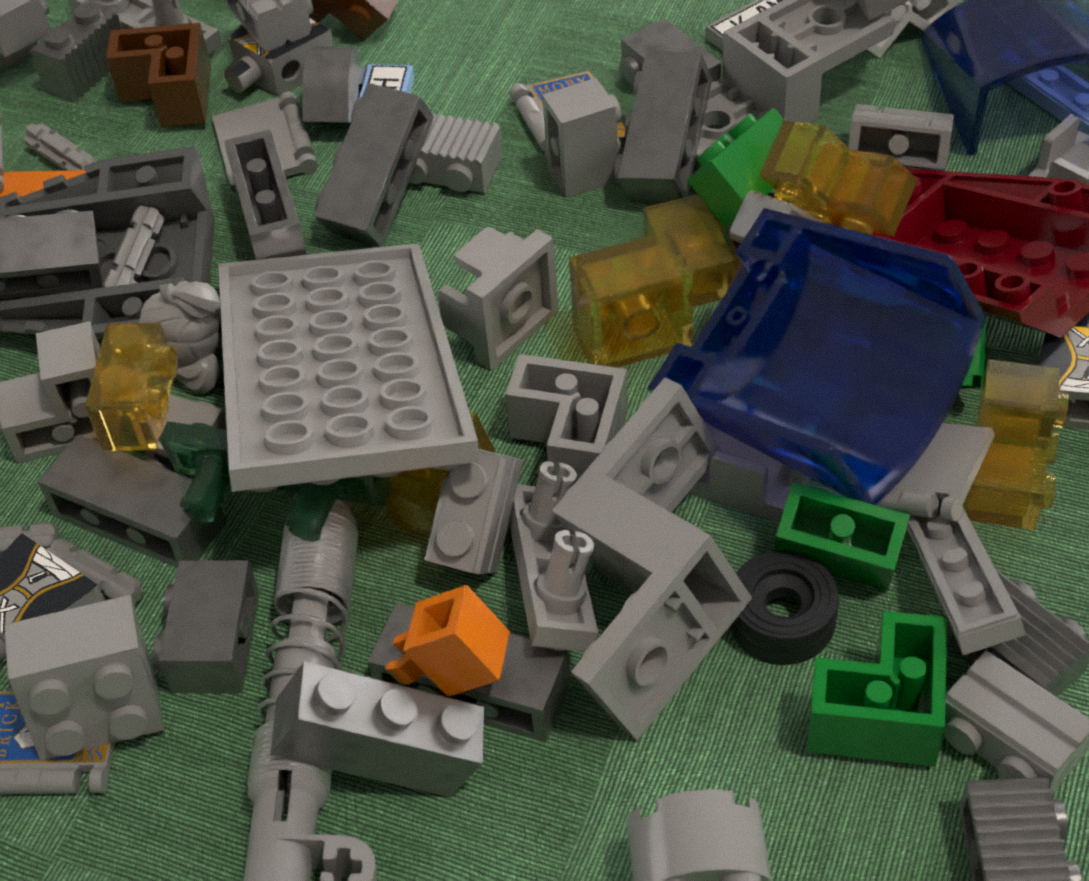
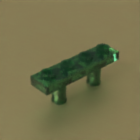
M167 421L158 440L177 473L194 475L185 496L181 499L180 508H183L184 514L191 519L205 523L212 522L218 506L231 483L227 430L215 429L204 423L189 425ZM366 475L342 478L326 485L309 482L279 486L276 489L300 493L286 521V526H289L288 530L290 533L300 539L317 541L322 535L323 528L336 500L385 507L392 491V486L388 477Z

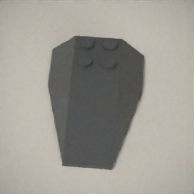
M195 146L100 160L86 165V173L66 180L63 175H59L43 181L44 188L20 197L16 192L0 197V219L9 215H24L27 217L49 215L62 210L93 211L102 284L109 269L115 270L116 268L111 264L127 228L133 229L134 227L129 223L135 209L140 205L153 207L164 217V222L158 236L151 237V239L155 240V243L140 277L133 278L137 283L60 294L1 299L0 331L36 335V333L90 321L97 339L141 333L139 319L144 303L152 295L160 293V285L172 283L176 286L177 282L197 281L210 284L215 220L199 153Z

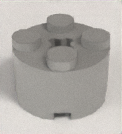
M707 789L679 792L655 799L656 813L641 819L639 807L631 812L626 820L633 881H772L760 806L755 799L749 796L746 807L735 804L733 791Z

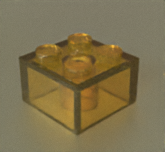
M671 231L569 257L573 330L588 364L619 368L692 347L693 271Z

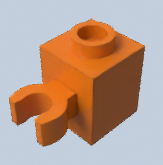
M464 585L416 602L409 630L396 636L392 643L404 656L387 663L385 669L403 685L413 683L426 674L448 697L500 681L510 631L470 587Z

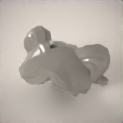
M182 281L177 282L176 286L172 283L160 285V293L152 295L144 303L139 319V327L142 333L140 345L143 351L157 362L169 365L168 376L172 380H180L195 393L206 394L214 388L220 377L221 370L218 360L214 355L222 341L221 301L213 287L203 282Z

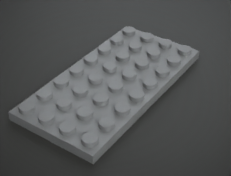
M419 243L218 264L228 463L232 492L242 490L267 492L279 486L309 482L326 485L342 478L366 475L390 477L397 475L401 471L424 468L449 470L461 464L479 462L477 435Z

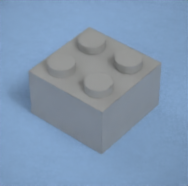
M131 595L4 625L8 680L40 761L68 756L104 744L130 740L164 730L157 679Z

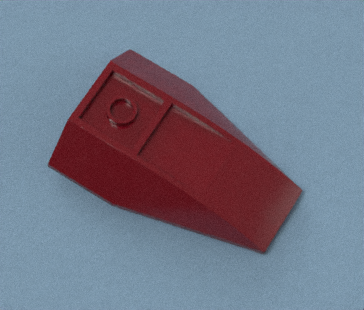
M864 166L856 170L850 178L832 192L823 195L820 201L805 211L827 225L869 237L927 260L916 291L956 307L982 308V315L1060 338L1089 313V185L1080 183L1078 180ZM863 258L859 261L866 267L876 271L874 260Z

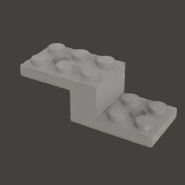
M783 0L724 31L722 78L711 83L696 158L750 113L758 120L774 107L793 132L817 120L819 117L822 73L892 36L895 19L883 13L869 20L856 0ZM695 159L694 167L698 169L701 165Z

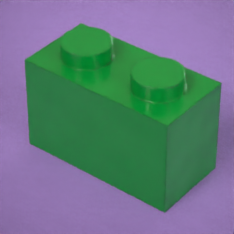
M792 482L776 534L774 551H793L807 555L822 564L831 575L888 591L910 515Z

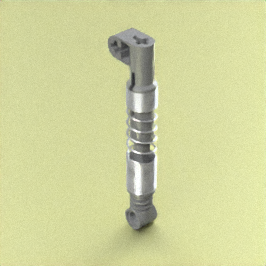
M359 476L342 478L326 485H318L311 482L300 483L296 508L288 514L287 521L285 522L273 601L277 611L282 616L273 620L269 628L273 635L282 641L273 644L266 651V657L273 664V670L264 675L262 679V684L269 691V698L259 704L258 712L266 721L265 724L255 731L249 766L247 795L254 806L243 881H310L311 870H324V872H321L320 881H340V878L348 877L347 881H377L375 856L366 843L358 838L346 835L316 834L318 810L326 805L331 788L332 770L270 755L277 697L301 664L306 661L333 669L336 667L337 670L343 671L338 660L344 655L346 648L342 633L347 629L349 622L348 614L351 606L359 535L358 524L352 515ZM288 619L291 621L288 638L282 636L276 630V625L281 620ZM343 619L341 628L337 630L332 624ZM328 628H330L335 634L327 637ZM338 637L340 648L336 655L334 647L328 642ZM274 649H276V650H275V657L273 658V657H272V652H273ZM272 676L271 685H269L268 680ZM268 704L267 714H266L265 711H264V708H265V705ZM285 806H287V821H282Z

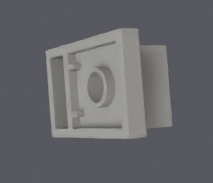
M666 377L649 397L641 403L638 410L616 436L605 445L599 456L576 483L566 491L564 497L552 510L564 528L569 530L572 538L574 532L578 531L592 539L594 548L589 556V560L596 569L633 593L626 600L621 612L602 635L587 647L582 659L571 673L619 728L637 741L752 599L711 535L672 513L710 467V460L714 452L717 450L721 451L683 387ZM659 455L660 458H659L658 462L654 465L655 460H656L657 456Z

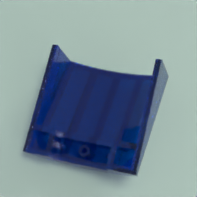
M966 0L938 17L922 31V44L950 113L954 115V123L968 155L978 154L989 91L1030 73L1055 66L1089 61V1Z
M763 208L736 250V254L744 264L743 268L692 347L676 343L647 389L652 393L665 377L683 387L704 423L845 497L876 505L912 469L944 422L965 380L986 317L955 260L947 254Z

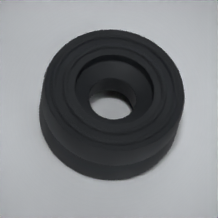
M793 551L766 552L744 563L736 574L752 599L730 625L731 632L737 643L751 656L777 665L802 663L822 652L835 632L839 606L838 590L829 571L815 559ZM783 597L797 603L800 610L793 616L779 617L772 614L766 605L775 598Z

